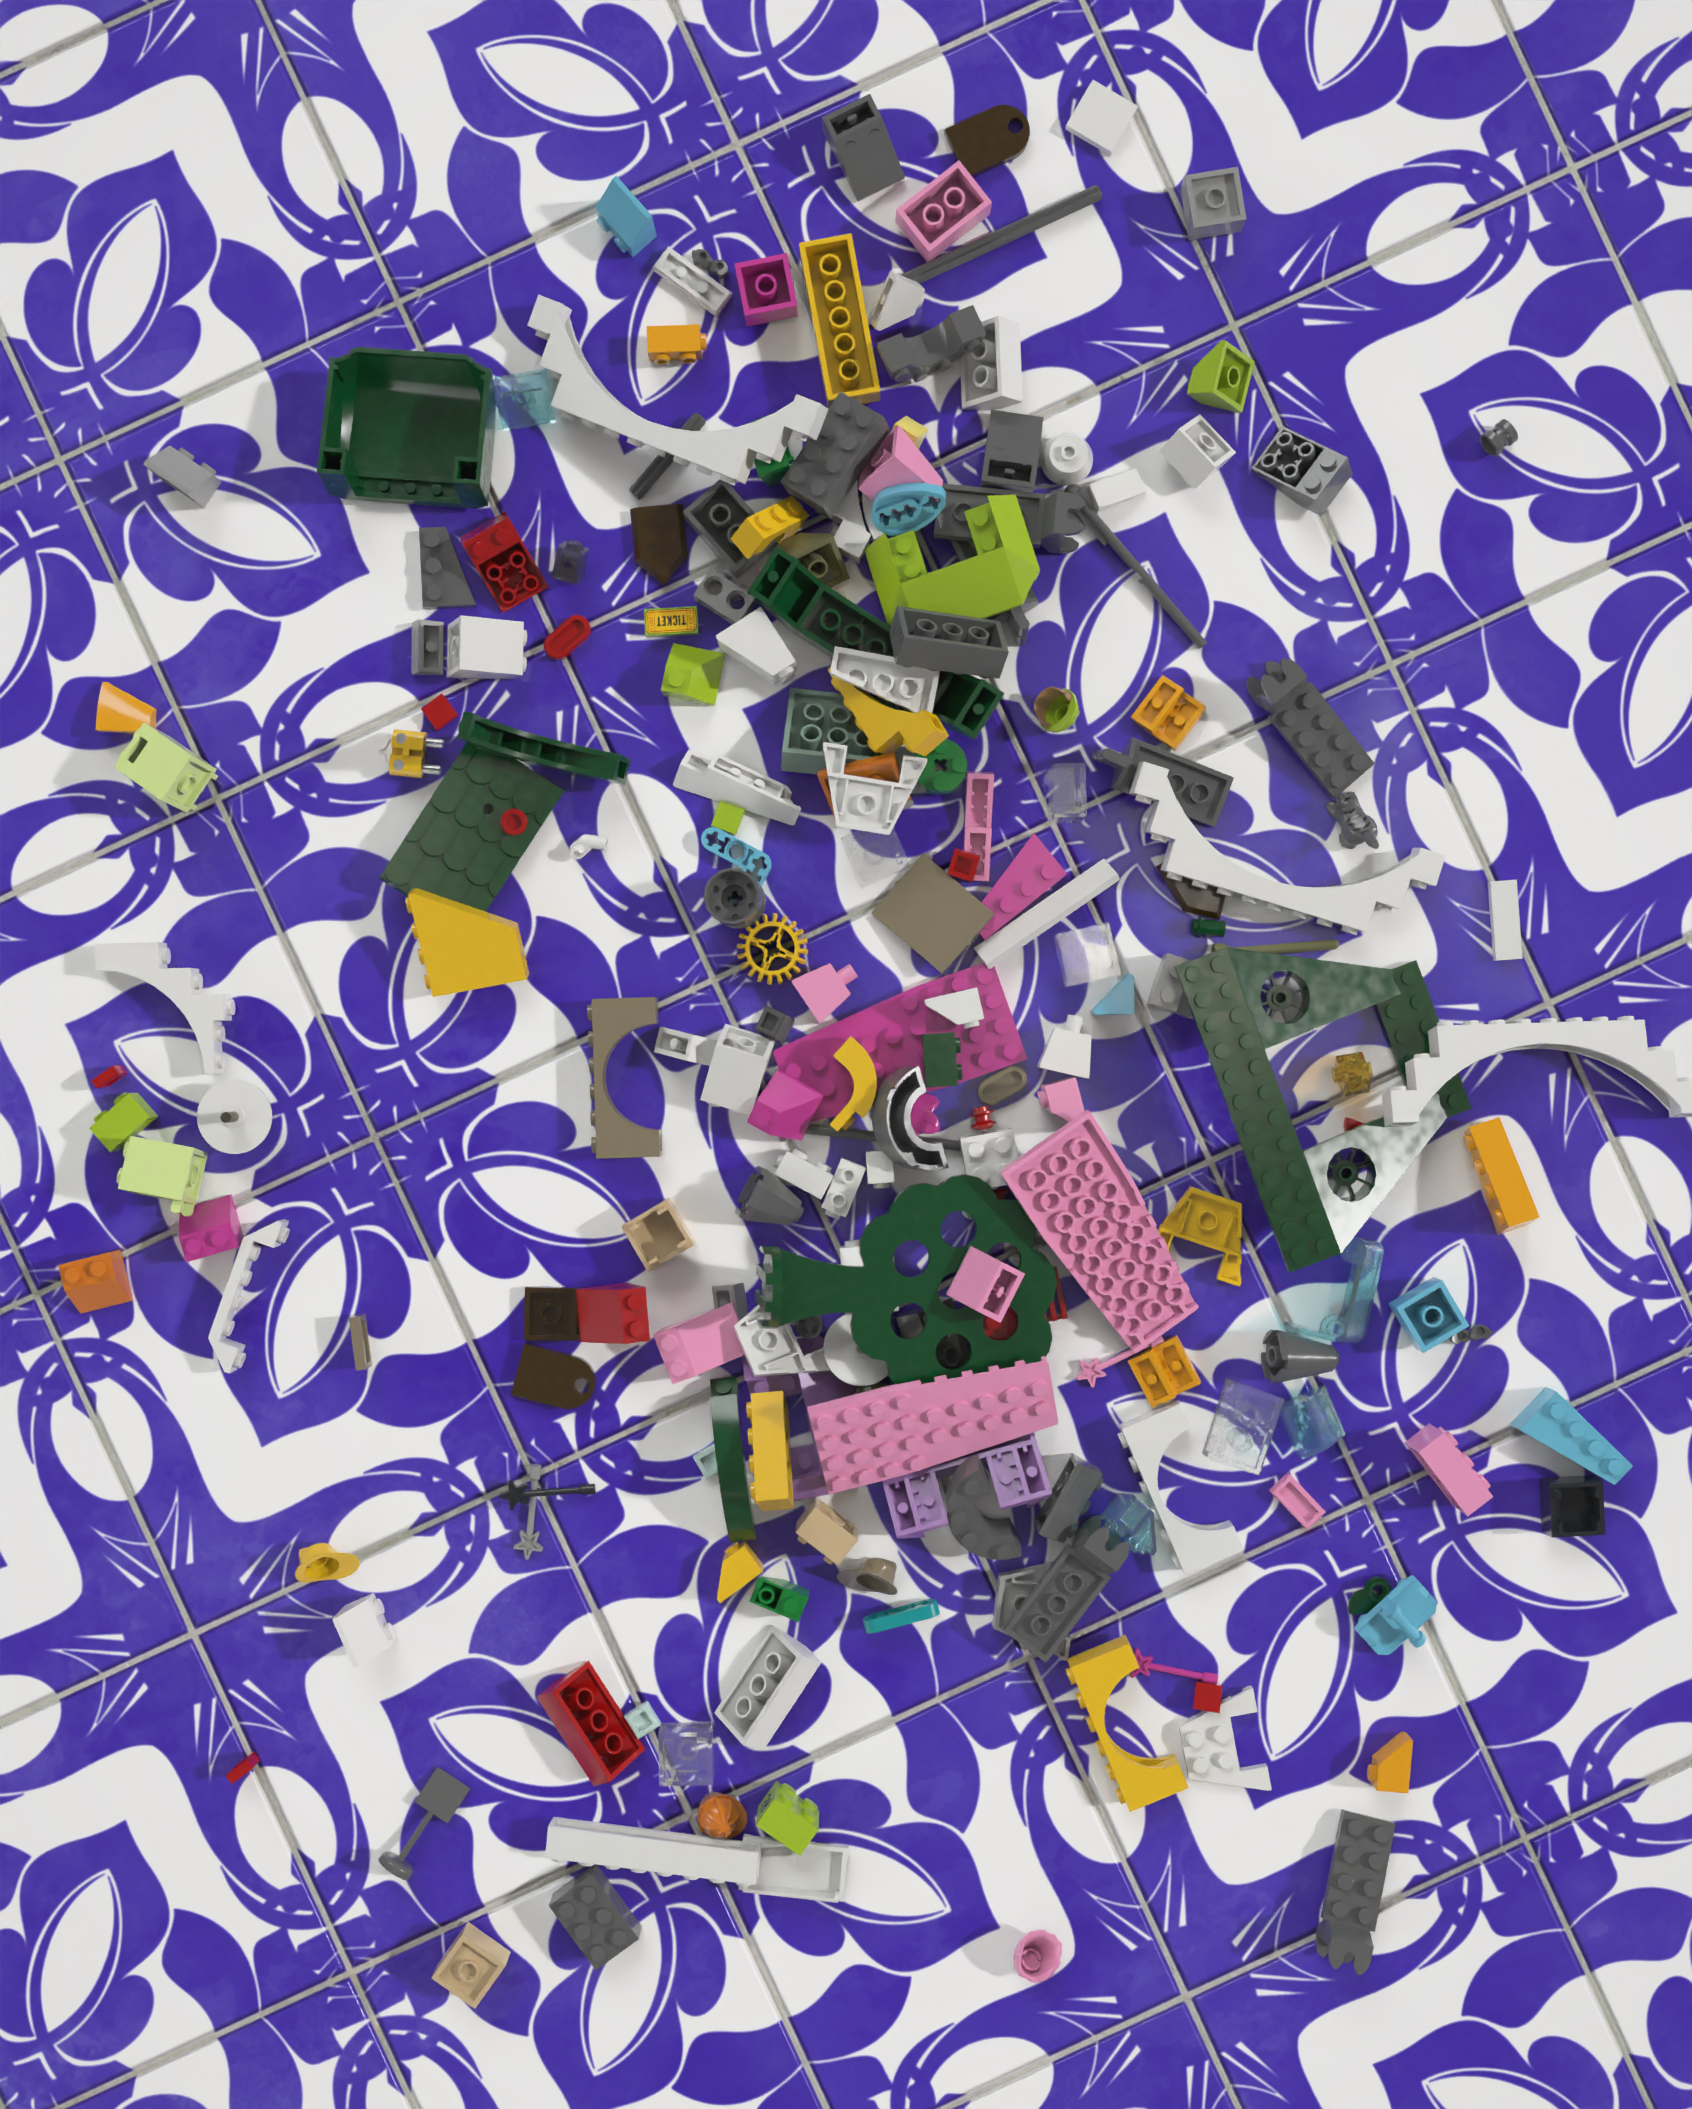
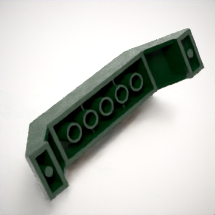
M776 546L747 591L753 599L791 632L832 659L835 646L894 657L889 635L891 627L822 583L799 560ZM940 671L932 714L937 715L943 727L975 740L1005 693L983 679H978L968 674L958 675L953 672Z

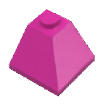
M777 1070L757 1099L747 1123L769 1135L801 1141L824 1095L784 1072Z

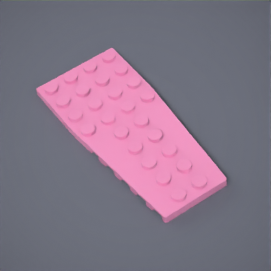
M1085 1110L999 1171L1041 1237L1134 1353L1139 1352L1199 1308L1189 1292L1190 1289L1178 1271L1179 1268L1175 1260L1172 1259L1165 1240L1160 1236L1153 1217L1147 1211L1145 1202L1133 1178L1089 1110Z
M1042 1356L1040 1362L1025 1364L1024 1360L1016 1361L1014 1367L999 1369L998 1365L988 1367V1372L973 1374L972 1370L961 1372L962 1377L947 1379L946 1375L934 1377V1382L921 1384V1381L917 1380L885 1386L807 1407L828 1494L920 1471L924 1468L1057 1425L1058 1416L1049 1364L1046 1357Z

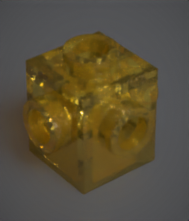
M1357 1052L1336 1056L1335 1067L1331 1069L1334 1083L1339 1084L1343 1097L1369 1093L1373 1071L1371 1063L1369 1061L1366 1062L1363 1053Z

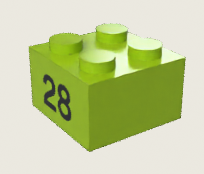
M776 1781L758 1806L756 1826L801 1856L819 1830V1810L817 1805L810 1799L805 1798L803 1800L796 1795V1791L786 1783L781 1784Z

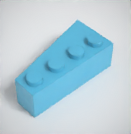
M1545 1387L1510 1423L1513 1427L1614 1485L1633 1467L1557 1391Z

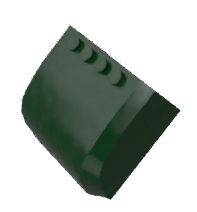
M356 347L350 349V353L335 359L333 356L330 357L317 474L330 495L345 500L470 509L488 506L496 422L495 388L492 370L489 367H483L466 354Z

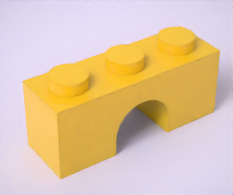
M790 496L746 518L730 539L745 557L749 559L763 552L775 538L777 543H780L793 536L809 517V514L803 509L800 502L793 496Z

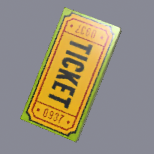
M697 606L644 609L646 637L699 634Z

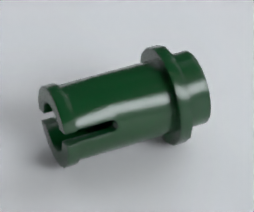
M1198 916L1197 919H1192L1191 934L1196 935L1198 938L1201 935L1224 937L1225 920H1205L1201 916Z

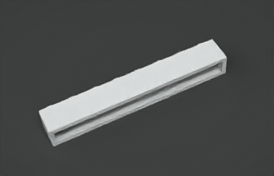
M553 1817L548 1826L545 1858H550L557 1863L573 1861L578 1862L582 1866L597 1864L604 1865L605 1868L610 1870L628 1868L635 1873L651 1871L657 1872L658 1875L664 1877L674 1874L682 1875L688 1880L705 1878L713 1883L728 1881L736 1882L738 1886L748 1887L756 1885L759 1876L762 1843Z

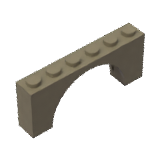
M658 998L592 999V1005L587 1007L588 1021L592 1020L593 1031L588 1032L589 1047H593V1057L589 1058V1072L594 1073V1084H590V1099L595 1100V1110H591L590 1114L591 1126H595L596 1137L591 1138L592 1153H596V1159L661 1157L662 1129L643 1127L623 1116L613 1104L606 1086L607 1063L616 1045L626 1035L638 1028L659 1024Z

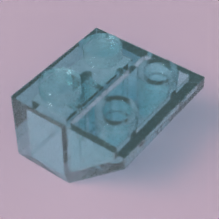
M1325 1385L1276 1405L1295 1454L1302 1460L1327 1450L1346 1435Z
M1118 1493L1099 1517L1105 1522L1103 1526L1109 1527V1533L1116 1536L1118 1534L1126 1540L1132 1553L1138 1552L1141 1555L1148 1554L1154 1556L1157 1552L1154 1512L1134 1494Z

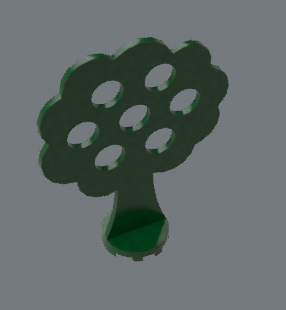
M960 1174L950 1176L938 1185L919 1183L910 1185L899 1192L891 1203L888 1213L875 1217L863 1230L859 1239V1255L863 1266L828 1263L791 1253L778 1246H760L759 1250L764 1254L763 1263L756 1264V1274L762 1280V1290H755V1301L763 1309L764 1319H757V1323L760 1329H777L779 1326L812 1316L831 1313H852L850 1322L852 1339L859 1350L870 1358L886 1361L888 1376L894 1385L920 1380L921 1384L934 1382V1377L946 1375L947 1379L962 1377L961 1372L972 1370L973 1374L988 1372V1367L998 1365L999 1369L1014 1367L1015 1362L1024 1360L1025 1364L1040 1362L1041 1357H1046L1050 1352L1052 1343L1051 1326L1044 1313L1055 1297L1057 1281L1054 1267L1047 1257L1031 1247L1036 1236V1228L1020 1203L1013 1199L997 1200V1196L990 1185L976 1176ZM955 1211L968 1213L975 1222L974 1237L969 1243L961 1247L949 1246L941 1236L942 1221L947 1215ZM905 1241H919L928 1252L927 1266L916 1276L908 1277L901 1275L894 1267L893 1256L895 1250ZM1007 1242L1015 1246L1019 1252L1020 1261L1017 1270L1025 1273L1009 1305L1016 1314V1328L1007 1338L996 1340L988 1337L983 1330L982 1321L984 1314L967 1305L958 1308L947 1307L940 1300L938 1289L940 1282L945 1276L958 1271L970 1246L987 1254L989 1249L995 1244ZM902 1303H916L921 1306L925 1313L926 1321L924 1328L915 1337L901 1338L891 1328V1315L895 1308ZM954 1333L963 1335L970 1344L969 1359L963 1366L957 1369L942 1367L936 1359L937 1344L946 1335Z

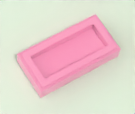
M1288 1472L1269 1489L1306 1530L1326 1513Z

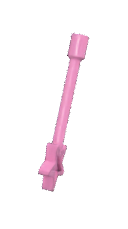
M1162 1336L1155 1339L1153 1342L1148 1344L1140 1351L1148 1347L1153 1348L1163 1343L1164 1340ZM1129 1349L1098 1364V1358H1095L1090 1364L1079 1360L1083 1370L1076 1376V1379H1088L1090 1386L1093 1388L1097 1377L1106 1376V1373L1101 1370L1136 1353Z

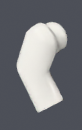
M584 834L572 843L570 855L574 859H581L591 849L606 851L608 838Z

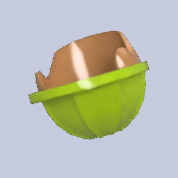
M1052 686L1045 688L1034 701L1033 710L1041 726L1047 731L1053 733L1065 731L1075 724L1079 716L1076 696L1069 689Z

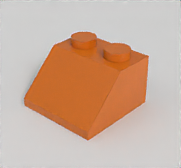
M121 1249L58 1265L64 1291L80 1314L133 1301Z

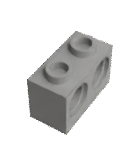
M710 568L694 593V599L733 625L750 614L756 604V600L747 593L749 587L744 584L738 586L731 582L732 577L720 569L716 572ZM713 584H719L723 589L720 594L712 595L708 592L709 587ZM736 598H741L745 601V604L741 609H733L730 606L731 602Z

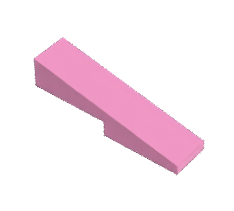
M967 771L963 850L981 855L974 881H989L994 787L993 772Z

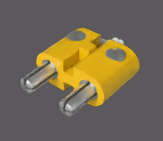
M394 729L392 737L386 740L383 747H379V755L384 757V763L389 766L390 775L423 778L424 773L440 775L442 772L440 771L442 770L441 766L425 764V753H427V747L443 748L444 740L428 738L427 732ZM391 742L392 754H390L388 762L387 755L383 751L388 748Z

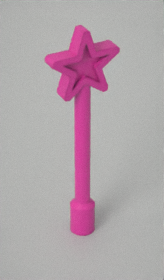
M1138 1647L1135 1648L1134 1655L1139 1668L1130 1672L1131 1678H1134L1139 1672L1150 1676L1148 1669L1199 1679L1204 1683L1217 1685L1218 1674L1209 1672L1199 1673L1150 1663L1153 1660V1656H1142Z

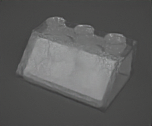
M1226 1378L1202 1454L1210 1461L1260 1476L1284 1399L1253 1386Z

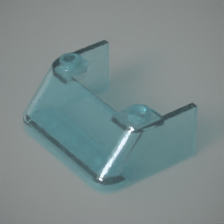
M1355 1235L1343 1252L1339 1254L1344 1261L1352 1263L1341 1314H1330L1324 1317L1319 1329L1290 1322H1284V1327L1295 1333L1333 1342H1360L1365 1337L1384 1259L1383 1246L1378 1241Z

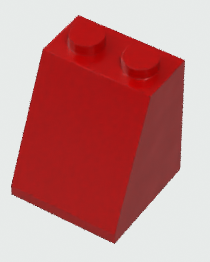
M626 1282L576 1289L580 1342L629 1344L650 1341L645 1286Z

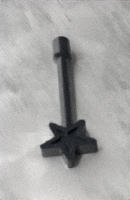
M509 1480V1490L501 1493L499 1497L509 1500L510 1510L512 1511L518 1502L528 1504L529 1500L526 1497L578 1493L591 1495L596 1494L595 1484H582L580 1487L525 1491L528 1484L517 1487L512 1480Z

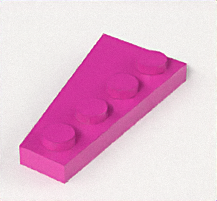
M1035 833L981 902L995 914L978 933L984 941L1067 875Z

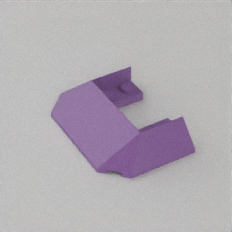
M820 1335L811 1339L804 1337L796 1339L804 1356L824 1348L825 1338ZM743 1355L744 1377L748 1384L749 1394L783 1391L785 1397L803 1394L813 1443L791 1447L794 1502L828 1495L807 1407L855 1395L856 1386L843 1382L831 1371L754 1377L746 1356Z
M1034 1432L924 1468L920 1471L882 1481L897 1538L925 1537L924 1532L949 1525L937 1479L952 1476L961 1463L978 1454L983 1466L988 1465L1001 1510L1027 1504V1507L1030 1508L1053 1495Z

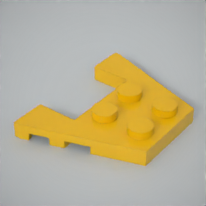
M1190 1186L1157 1230L1165 1240L1168 1250L1173 1236L1224 1252L1216 1278L1240 1287L1242 1204Z

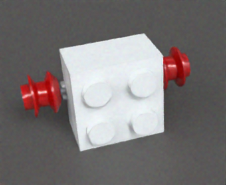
M988 1105L972 1108L973 1113L968 1114V1116L974 1117L975 1123L970 1128L982 1131H979V1134L959 1137L965 1174L979 1177L989 1184L997 1196V1200L1005 1199L1004 1195L1009 1190L1000 1187L1007 1184L999 1171L1018 1159L1013 1129L1008 1128L990 1132L989 1128L996 1124V1121L990 1120V1114L994 1110H989Z

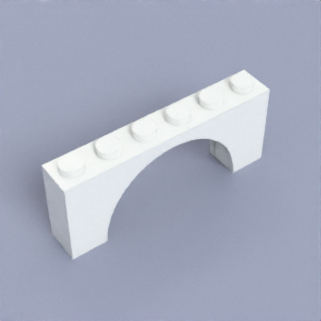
M1174 1400L1119 1424L1121 1433L1117 1434L1122 1447L1124 1449L1128 1447L1132 1457H1129L1128 1460L1133 1472L1139 1471L1143 1481L1138 1482L1143 1495L1145 1497L1150 1496L1153 1505L1149 1506L1154 1520H1160L1164 1529L1160 1530V1534L1166 1546L1169 1544L1172 1546L1174 1554L1170 1556L1177 1570L1182 1569L1187 1576L1244 1551L1237 1532L1229 1520L1210 1525L1191 1523L1173 1514L1161 1499L1157 1480L1161 1458L1171 1442L1191 1428L1181 1404Z

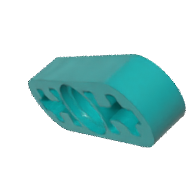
M926 1599L869 1614L863 1618L866 1633H876L936 1617L940 1614L937 1599Z

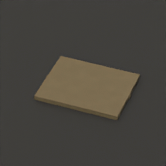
M924 853L905 875L895 883V886L871 912L941 974L947 970L966 947L971 945V941L995 915Z

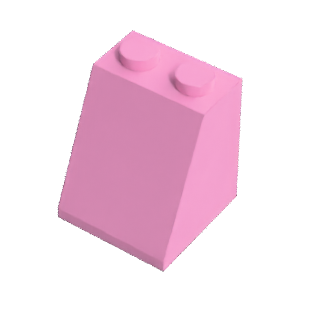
M899 425L885 437L859 476L858 489L872 501L879 491L897 484L929 483L941 487L943 485V479ZM933 496L929 497V499L932 498L934 501H938V499H935ZM905 505V507H908L910 510L914 509V507L910 508L909 505ZM892 509V511H896L897 514H901V511L898 512L896 509Z

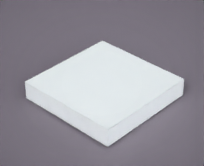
M1092 80L1066 124L1065 129L1111 156L1135 115L1138 106Z

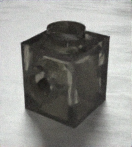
M576 540L562 542L557 548L551 577L577 585L583 580L590 549L583 547V544Z

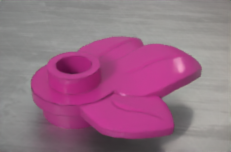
M924 1093L913 1104L910 1115L911 1125L917 1136H919V1133L934 1134L940 1131L939 1120L933 1113L940 1101L933 1095Z

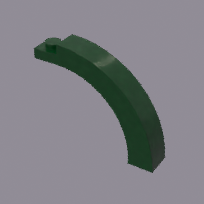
M736 1376L710 1379V1403L716 1463L730 1542L756 1539L755 1515L750 1496L743 1448Z

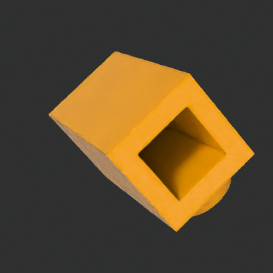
M700 324L647 326V353L650 361H654L656 364H668L670 361L681 360L682 363L690 364L695 363L696 360H702V350H707L706 334L701 333Z

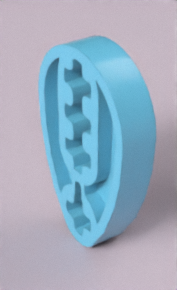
M904 483L886 487L879 491L873 499L871 509L872 522L879 531L890 536H898L912 530L914 532L918 531L934 520L943 510L946 504V491L939 485L929 483ZM933 496L935 499H938V501H934L932 498L929 499V497ZM905 505H909L910 508L914 507V509L910 510L908 507H905ZM892 509H896L898 512L901 511V514H898L896 511H892Z

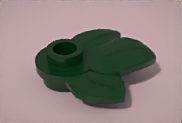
M1379 1576L1368 1579L1363 1589L1357 1590L1352 1594L1348 1603L1349 1614H1368L1391 1592L1389 1583ZM1379 1585L1381 1587L1380 1591L1373 1593V1587Z

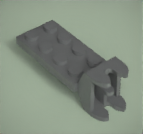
M945 483L942 485L946 491V504L935 518L934 538L974 542L964 511L989 503L987 496L1016 495L1033 548L1039 549L1041 544L1050 553L1066 554L1074 552L1079 547V543L1072 537H1065L1076 535L1083 530L1084 525L1081 523V519L1077 515L1068 512L1078 511L1086 507L1085 500L1079 495L1056 492L1045 499L1046 494Z
M1281 659L1280 664L1274 661L1265 662V672L1267 675H1262L1261 681L1251 676L1246 680V687L1250 696L1258 706L1271 713L1268 716L1269 720L1329 796L1336 798L1375 763L1312 682H1307V675L1296 662L1290 659Z
M1092 1515L1080 1525L1074 1534L1072 1546L1067 1543L1003 1627L1007 1634L1045 1662L1050 1659L1111 1579L1109 1574L1117 1572L1128 1557L1129 1544L1126 1540L1120 1542L1121 1533L1118 1529L1109 1531V1527H1101L1102 1517L1100 1515Z
M1341 1809L1320 1916L1324 1920L1317 1926L1315 1946L1321 1957L1324 1958L1328 1954L1329 1963L1334 1969L1337 1970L1343 1962L1348 1963L1353 1959L1352 1964L1356 1974L1362 1975L1368 1969L1372 1959L1374 1946L1370 1931L1375 1932L1396 1823Z

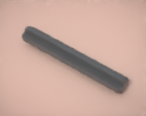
M695 412L681 429L700 431L706 423L705 419ZM666 453L665 458L657 455L629 488L630 494L638 500L642 499L672 464L674 456Z

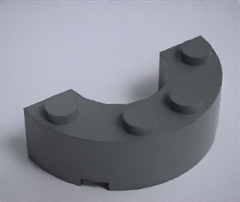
M971 305L949 314L939 325L920 335L904 338L901 333L878 342L877 350L892 380L899 382L913 379L914 382H920L927 378L929 373L936 370L938 373H942L951 368V363L958 358L981 347L980 341L985 337L986 331L974 306Z
M919 1066L899 1068L885 1079L874 1099L872 1127L876 1141L886 1156L902 1167L927 1171L947 1169L949 1166L942 1142H924L915 1134L911 1125L910 1115L913 1104L919 1096L926 1092Z
M978 1454L971 1456L957 1467L947 1486L946 1510L951 1533L965 1549L983 1558L1007 1560L1022 1556L1020 1537L1010 1517L1004 1519L988 1518L975 1507L979 1499L990 1492L988 1474Z

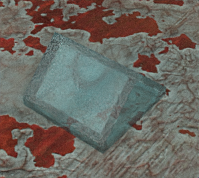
M547 369L495 377L494 395L503 430L556 422L554 409L551 406L552 396Z

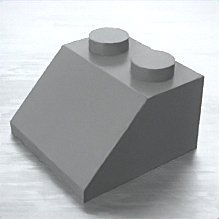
M169 445L148 458L143 464L161 480L203 508H205L222 483L214 476L216 471L204 462L201 465L193 461L195 457L182 447L177 451Z
M1170 953L1163 954L1147 1005L1194 1020L1174 968L1191 960Z

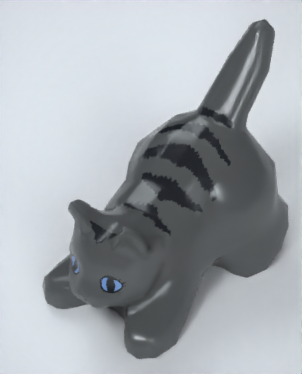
M1355 792L1340 793L1335 803L1330 801L1326 804L1327 812L1341 826L1339 842L1343 847L1354 849L1356 845L1366 842L1371 848H1379V843L1376 839L1378 835L1377 825L1374 819L1365 814Z

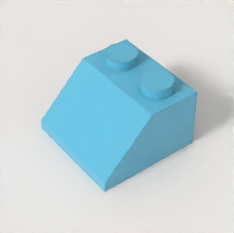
M615 176L595 207L598 215L596 221L606 233L610 231L616 237L614 241L622 252L628 251L634 257L657 237L652 215L623 182Z

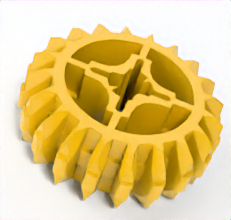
M773 913L772 921H768L767 914H763L764 923L760 924L759 921H755L756 927L754 929L747 926L745 929L750 932L748 936L740 933L739 938L746 940L745 944H737V948L745 949V953L738 954L737 957L738 959H747V962L743 963L741 967L743 969L749 966L752 967L748 973L750 977L754 976L756 972L760 973L757 977L758 982L761 983L764 976H768V985H772L773 977H777L778 983L782 984L783 979L781 975L785 974L788 980L793 979L789 973L791 969L796 973H800L801 970L795 965L797 962L805 964L806 960L799 958V955L808 954V950L800 949V945L808 942L807 939L798 940V936L802 935L804 931L803 929H799L796 932L793 931L797 925L796 921L791 922L787 926L788 917L786 915L783 916L781 922H777V913ZM777 928L769 940L755 938L763 929ZM784 931L794 941V953L785 950L781 946ZM778 936L776 947L786 954L778 953L775 955L774 953V956H770L767 962L769 951L760 943L764 945L771 944V942H775ZM751 945L760 948L764 952L761 967L757 966L752 959ZM780 957L790 960L786 967L776 971H768L774 959Z

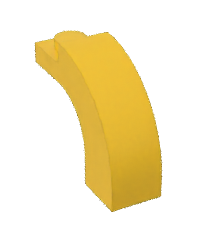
M851 1036L833 1055L848 1069L854 1082V1091L850 1101L830 1123L837 1132L840 1128L846 1130L853 1123L855 1118L852 1115L855 1112L864 1119L876 1095L877 1078L873 1062L866 1050Z

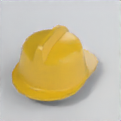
M317 1543L299 1550L300 1565L295 1571V1578L299 1582L304 1583L345 1578L357 1571L360 1566L359 1559L350 1553H338L328 1543Z

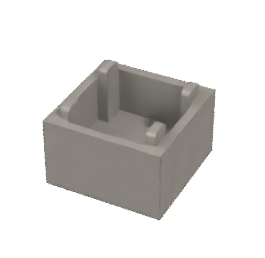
M1238 167L1185 175L1180 190L1188 239L1194 240L1241 232L1247 219Z

